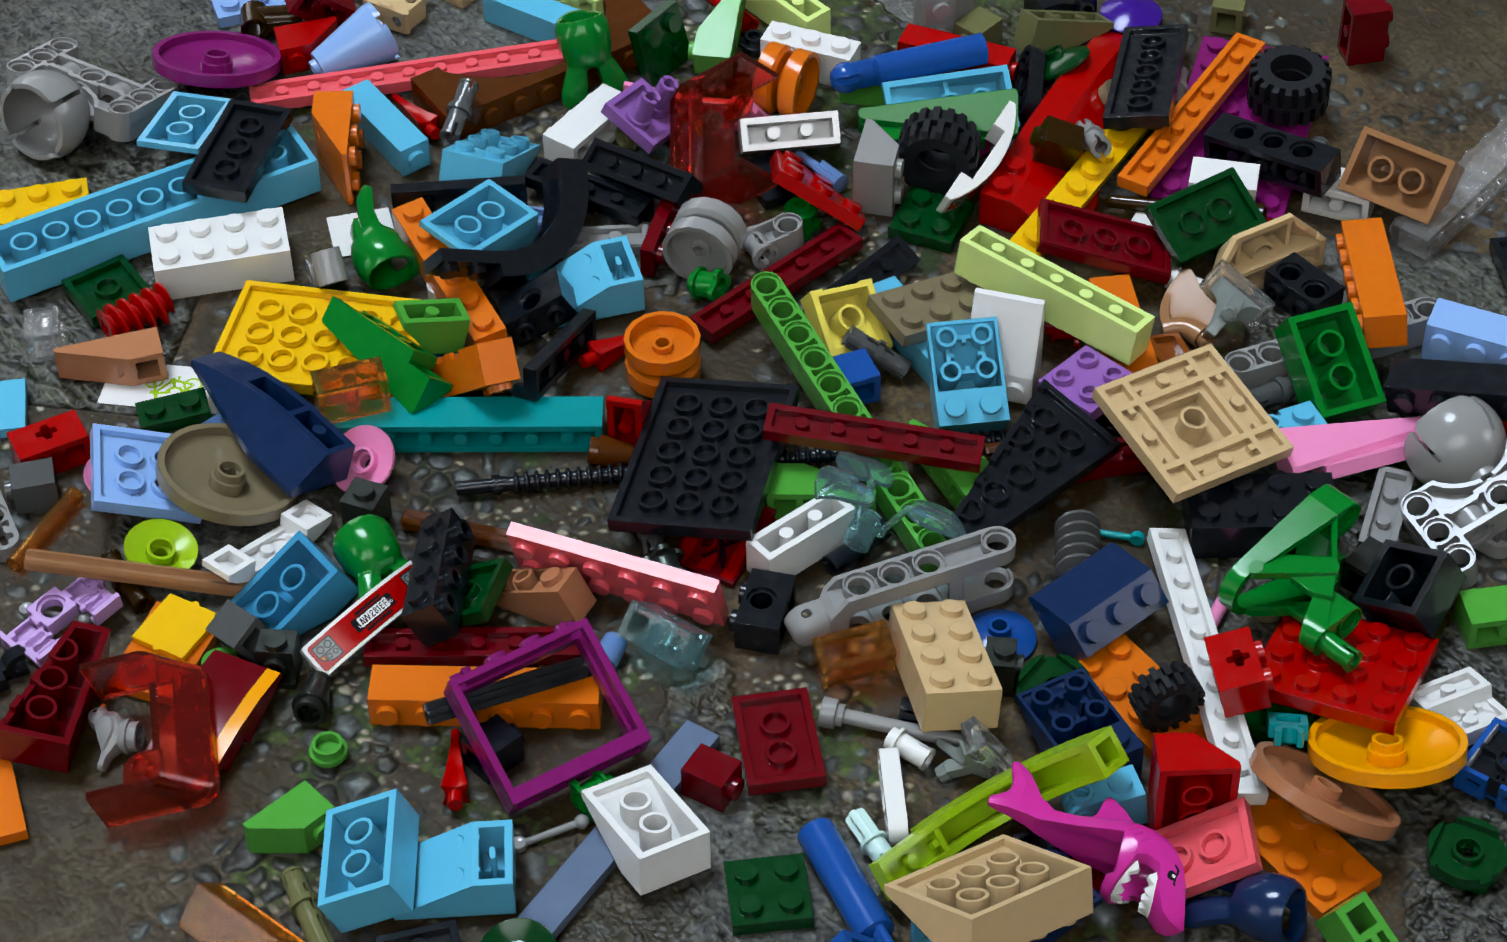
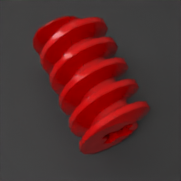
M160 282L153 284L152 290L145 287L140 290L139 295L136 293L129 294L127 301L120 298L116 300L115 306L108 303L103 306L102 311L96 309L98 322L106 337L128 333L133 329L135 331L144 329V324H147L150 328L157 327L156 319L158 318L166 326L170 324L168 314L175 313L172 299Z

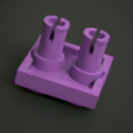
M669 75L663 76L655 89L643 78L639 79L606 102L601 110L605 117L648 154L682 131L690 120L670 102L679 87V83Z
M1086 345L1039 379L1038 387L1043 379L1047 380L1093 420H1096L1104 413L1091 397L1094 388L1132 374V372Z

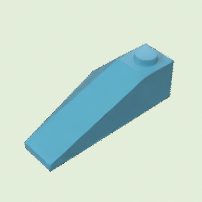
M1007 64L882 82L881 87L885 105L1012 89Z

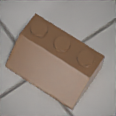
M1364 126L1337 188L1430 226L1452 199L1465 168L1453 160Z

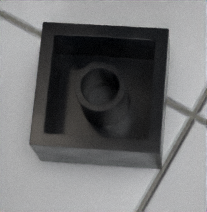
M1386 539L1352 601L1362 610V614L1367 621L1381 622L1389 627L1408 632H1419L1429 639H1434L1463 585L1466 575L1447 551Z

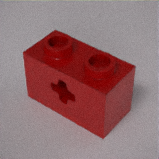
M75 409L6 433L15 464L52 457L55 473L59 474L84 465L90 459L89 436Z
M1247 626L1204 637L1211 670L1225 718L1272 707L1268 691L1275 689L1270 667L1262 668L1261 663L1267 662L1261 640H1253L1250 627Z

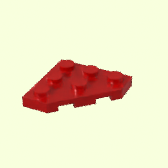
M776 149L770 159L772 181L858 232L866 221L865 215L861 211L863 208L861 205L850 198H844L831 187V181L817 173L814 174L801 164L803 159L789 150L782 153Z

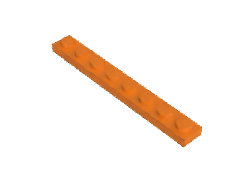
M1236 32L1173 109L1170 126L1155 130L1117 175V186L1147 197L1250 71V64L1252 60H1255V56L1258 53H1264L1266 42Z

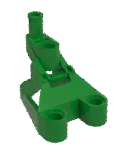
M1325 484L1309 494L1233 565L1221 583L1218 593L1219 602L1236 615L1245 614L1250 617L1292 616L1302 624L1298 642L1301 646L1315 656L1324 654L1347 673L1352 672V669H1356L1360 664L1363 653L1345 642L1343 638L1356 628L1361 620L1362 610L1335 591V587L1341 582L1344 560L1348 557L1337 549L1338 538L1348 532L1356 523L1361 506L1331 484ZM1296 548L1295 555L1287 554ZM1250 578L1275 579L1240 594L1243 586ZM1312 598L1311 602L1301 601Z

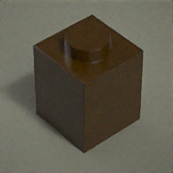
M1048 115L1040 127L1036 126L1031 134L1030 145L1033 146L1032 160L1068 172L1083 153L1084 127Z

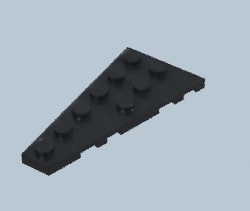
M1043 379L1038 387V391L1028 401L1017 422L1013 423L989 459V463L984 471L980 472L976 478L974 486L968 495L963 497L945 524L942 536L950 540L992 526H1002L1011 529L1119 453L1122 443L1047 380Z

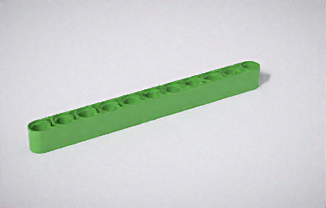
M769 271L756 274L751 280L752 310L816 410L872 418L782 279L776 273ZM845 453L865 486L876 490V503L908 553L947 541L942 536L943 524L901 461ZM927 563L921 565L919 569L924 572H934L938 567Z

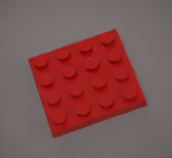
M1283 616L1264 648L1267 662L1261 663L1262 668L1270 667L1275 685L1274 690L1268 691L1270 702L1394 735L1437 653L1439 639H1429L1419 632H1408L1389 627L1381 622H1370L1361 619L1356 628L1343 638L1345 642L1363 653L1362 660L1357 668L1347 673L1324 654L1315 656L1301 646L1298 642L1302 624L1292 616Z

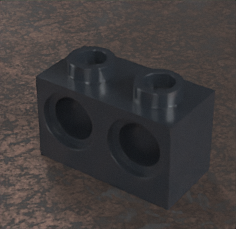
M1293 252L1266 269L1263 296L1293 317L1342 304L1345 287Z

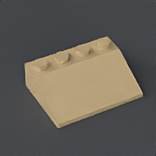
M1004 834L884 884V893L931 942H1030L1045 938L1048 933L1063 926L1073 925L1078 919L1093 913L1091 866Z

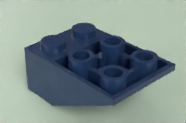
M1083 667L1016 694L1017 703L1041 752L1111 725L1130 760L1122 767L1133 764L1138 777L1141 776L1144 745Z

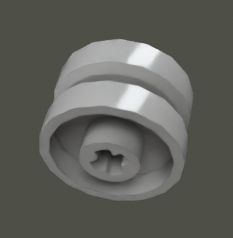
M709 197L691 198L682 204L662 242V254L668 266L685 279H688L690 273L694 272L699 266L706 267L709 272H714L716 268H721L724 270V274H729L747 239V227L741 215L730 205Z

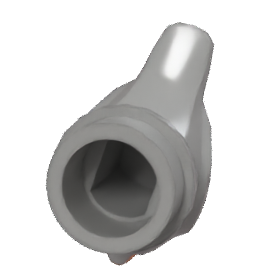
M102 704L100 707L94 708L89 712L88 721L90 727L96 733L101 749L97 764L98 771L106 772L112 760L122 752L124 754H132L133 752H141L143 750L146 732L142 721H135L133 718L124 719L120 713L108 711L106 704Z

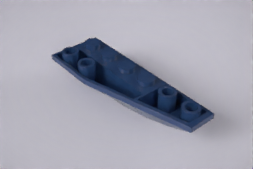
M220 351L191 360L192 369L246 456L286 495L292 498L347 479L355 445L296 391L266 371Z

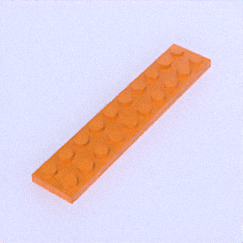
M1124 633L1090 657L1077 660L1087 669L1092 680L1142 742L1144 754L1150 760L1154 734L1194 732L1207 740L1199 713L1197 715L1190 714L1191 720L1188 723L1184 721L1179 722L1180 727L1177 729L1169 726L1168 732L1161 733L1160 729H1158L1155 733L1151 732L1150 729L1144 728L1129 703L1128 693L1132 692L1131 686L1133 683H1140L1137 678L1141 674L1147 676L1150 674L1149 668L1154 666L1157 670L1160 667ZM1267 787L1269 796L1266 805H1250L1262 868L1266 872L1284 874L1296 879L1306 890L1307 911L1316 920L1363 891L1369 893L1381 885L1382 874L1333 828L1322 823L1315 824L1306 820L1299 814L1297 809L1282 800L1269 787Z

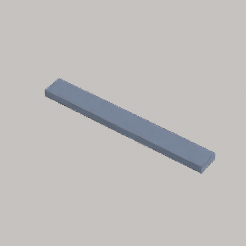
M689 720L681 726L650 763L677 794L682 790L681 768L698 746L702 743L716 749L720 745L719 735ZM597 825L517 918L535 920L548 928L555 939L617 867Z

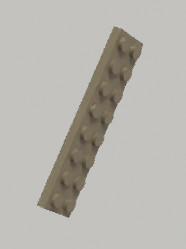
M1047 254L1042 257L1086 281L1094 277L1122 274ZM951 272L868 295L867 307L902 347L927 341L926 323L971 319L976 287H982Z

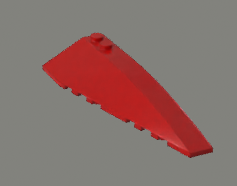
M1108 31L1093 37L1086 45L1090 50L1089 56L1080 65L1057 79L1032 113L999 166L980 192V224L1015 234L1037 209L1041 198H1046L1067 174V171L1032 160L1033 146L1030 145L1031 134L1036 126L1040 127L1048 115L1076 124L1079 120L1085 124L1083 119H1089L1094 125H1098L1104 130L1103 114L1105 106L1099 98L1098 88L1113 77L1123 34ZM1101 188L1084 209L1097 211Z

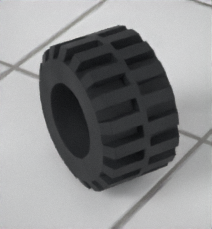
M1278 45L1276 48L1269 47L1264 49V53H1258L1255 56V60H1252L1250 64L1246 98L1248 107L1252 109L1253 114L1261 116V120L1273 122L1274 125L1278 126L1288 125V127H1295V125H1308L1309 121L1315 122L1320 116L1325 114L1328 107L1332 68L1329 67L1327 59H1322L1321 54L1311 52V49L1306 47Z
M934 106L933 110L925 107L920 110V114L917 112L910 114L909 120L906 119L902 125L898 139L899 159H904V182L908 185L913 184L916 188L946 195L961 172L973 179L982 148V136L980 131H976L977 125L973 121L968 122V116L965 114H957L955 109L952 108L942 110L941 106ZM931 149L940 150V151H943V152H945V153H939V152L933 151V150H931Z

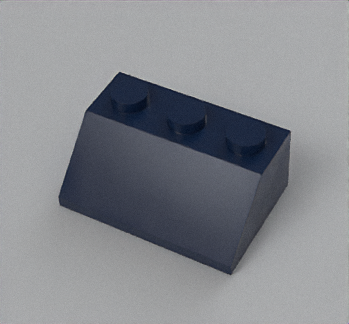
M1114 542L1107 544L1028 597L1059 654L1068 655L1076 660L1090 657L1169 603L1152 570Z

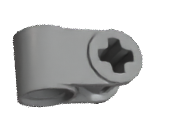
M785 212L760 224L749 226L747 228V239L741 250L750 254L751 261L756 268H768L804 245L802 218L798 214Z
M339 246L314 252L307 259H304L305 271L311 287H324L349 279Z

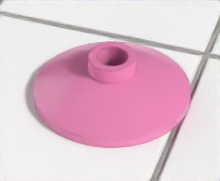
M371 425L356 426L345 432L344 435L355 445L347 479L335 484L345 492L355 477L384 484L389 478L395 462V450L390 437L383 430ZM371 459L369 465L365 467L366 462Z

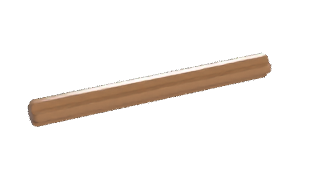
M32 548L26 550L24 558V569L28 571L235 597L248 583L228 582L214 572Z

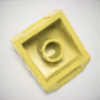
M872 278L827 290L810 291L800 300L807 319L832 357L853 351L841 345L845 333L852 325L877 341L882 339L887 343V347L892 348L889 331L867 307L868 295L876 293Z

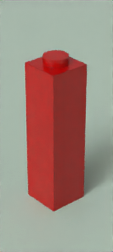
M908 23L898 40L897 50L962 37V35ZM986 41L989 55L987 64L951 71L958 72L1008 64L1011 81H1016V74L1020 63L1016 62L1017 49Z

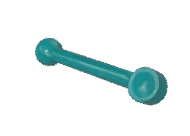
M1100 529L1101 537L1130 541L1134 546H1142L1144 544L1145 535L1140 531H1133L1129 534Z

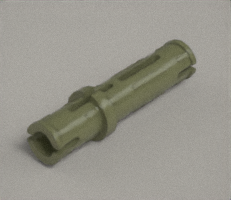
M296 865L283 870V875H280L279 879L289 898L288 908L291 915L299 921L306 941L334 942L335 940L321 910L317 907L318 894L310 887L304 868Z

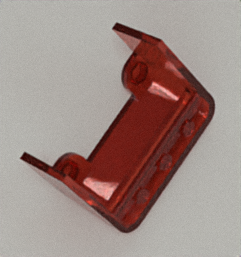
M742 51L680 84L670 101V166L693 174L703 184L702 193L698 196L691 194L688 200L691 198L709 197L718 199L726 204H741L778 186V184L772 181L770 173L744 158L735 162L734 123L750 114L753 108V91L777 79L775 71Z
M134 651L80 664V672L101 701L149 690L153 749L138 752L127 760L123 768L124 784L85 792L86 801L106 827L111 828L211 803L219 793L220 779L213 682L206 670L195 664L146 651Z

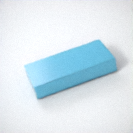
M26 378L0 381V439L7 438V432L28 426V387Z

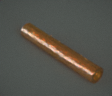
M69 487L9 556L6 563L10 569L15 572H21L24 569L26 550L29 548L41 549L84 499L79 489Z

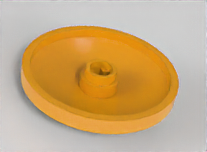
M1409 706L1394 735L1322 716L1312 724L1308 731L1307 753L1315 767L1337 780L1369 788L1408 789L1436 784L1460 772L1468 758V738L1465 731L1451 719L1430 710Z

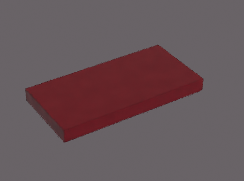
M1041 198L1037 215L1036 252L1122 274H1129L1133 277L1165 285L1168 284L1171 278V256L1153 226Z

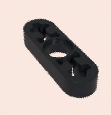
M1031 44L1024 48L1019 57L1018 63L1020 65L1015 82V89L1018 90V117L1024 122L1028 121L1042 101L1046 53L1044 50Z

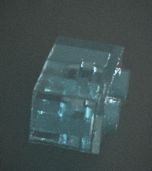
M636 600L631 601L617 632V635L670 665L685 669H698L713 636L653 602Z

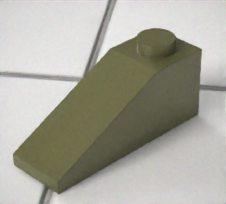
M1021 9L1012 45L1021 51L1029 44L1045 52L1060 44L1065 49L1079 46L1093 37L1112 30L1115 23L1098 12Z

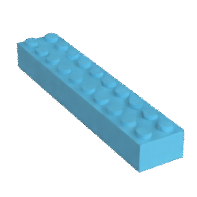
M290 124L247 203L184 193L182 181L196 158L194 157L1 225L0 286L11 303L52 287H57L62 284L61 280L121 254L127 260L151 253L148 227L276 208L322 191L318 160L293 125Z

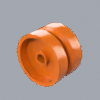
M775 41L768 43L756 64L751 86V100L764 112L770 114L779 111L780 115L808 113L819 84V55L802 48L793 52L791 46Z
M657 311L640 316L633 320L626 328L623 339L624 354L626 356L625 374L629 385L637 393L654 398L662 376L701 378V334L697 325L690 318L676 312Z

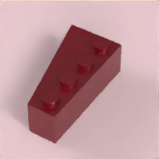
M72 621L48 653L46 662L40 669L37 668L30 677L28 686L21 695L17 694L9 705V711L3 719H0V759L68 774L109 659L111 628Z

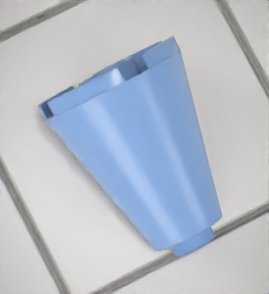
M371 3L363 4L310 53L312 60L308 64L313 74L376 66L394 61L400 57L398 55L400 53L390 29L387 24L383 25L379 19H375L380 14Z

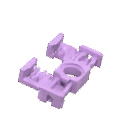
M79 577L62 591L54 586L26 608L29 617L7 635L0 630L1 644L6 650L20 644L25 656L41 668L48 659V653L60 639L54 640L52 638L73 621L75 616L80 615L79 611L82 614L87 611L92 615L90 617L91 621L99 626L123 607L121 597L117 592L111 594L107 590L105 581ZM60 606L63 608L62 612L56 617L50 618L43 615L49 607Z

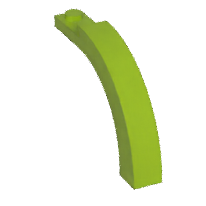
M1110 725L1064 742L1021 763L1030 771L1042 798L1048 801L1082 786L1107 779L1130 760ZM1011 768L974 787L910 829L911 834L868 865L887 901L891 899L884 893V884L955 855L978 838L1012 819L1006 814L988 806V799L991 795L1006 792L1012 787Z

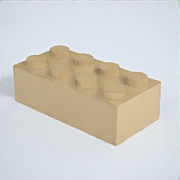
M965 600L908 601L906 603L891 604L887 643L921 731L997 728L1003 689Z

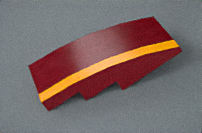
M215 649L193 675L172 705L134 773L143 780L206 803L221 771L228 773L242 743L250 744L283 675L280 672Z

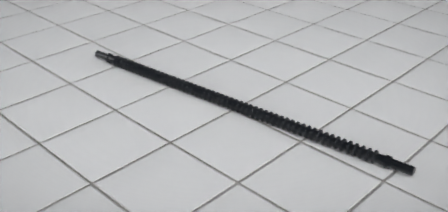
M1112 423L1099 424L1112 436H1121ZM1003 428L999 430V433H995L991 429L989 434H984V431L980 430L978 435L985 436V443L1001 442L1007 432ZM807 446L802 451H799L798 447H794L792 452L784 448L778 462L805 463L807 465L815 463L817 467H820L822 462H826V465L830 466L832 461H836L837 465H840L843 460H846L847 464H851L844 452L820 448L809 450ZM618 463L617 467H612L611 464H608L607 468H602L601 465H597L596 469H591L588 465L586 470H581L578 466L576 471H570V468L567 467L565 472H560L556 468L555 473H550L546 469L544 474H539V471L535 470L533 475H529L527 471L524 472L523 476H518L517 472H514L513 476L510 477L491 475V478L456 481L457 495L493 492V495H500L502 492L514 490L516 494H519L521 489H525V492L529 493L532 488H535L536 492H540L542 487H546V490L550 491L553 486L557 490H561V486L564 485L571 489L574 484L578 488H582V484H588V487H592L593 483H598L599 486H602L603 482H608L611 486L613 481H619V484H621L627 466L624 467L622 463Z

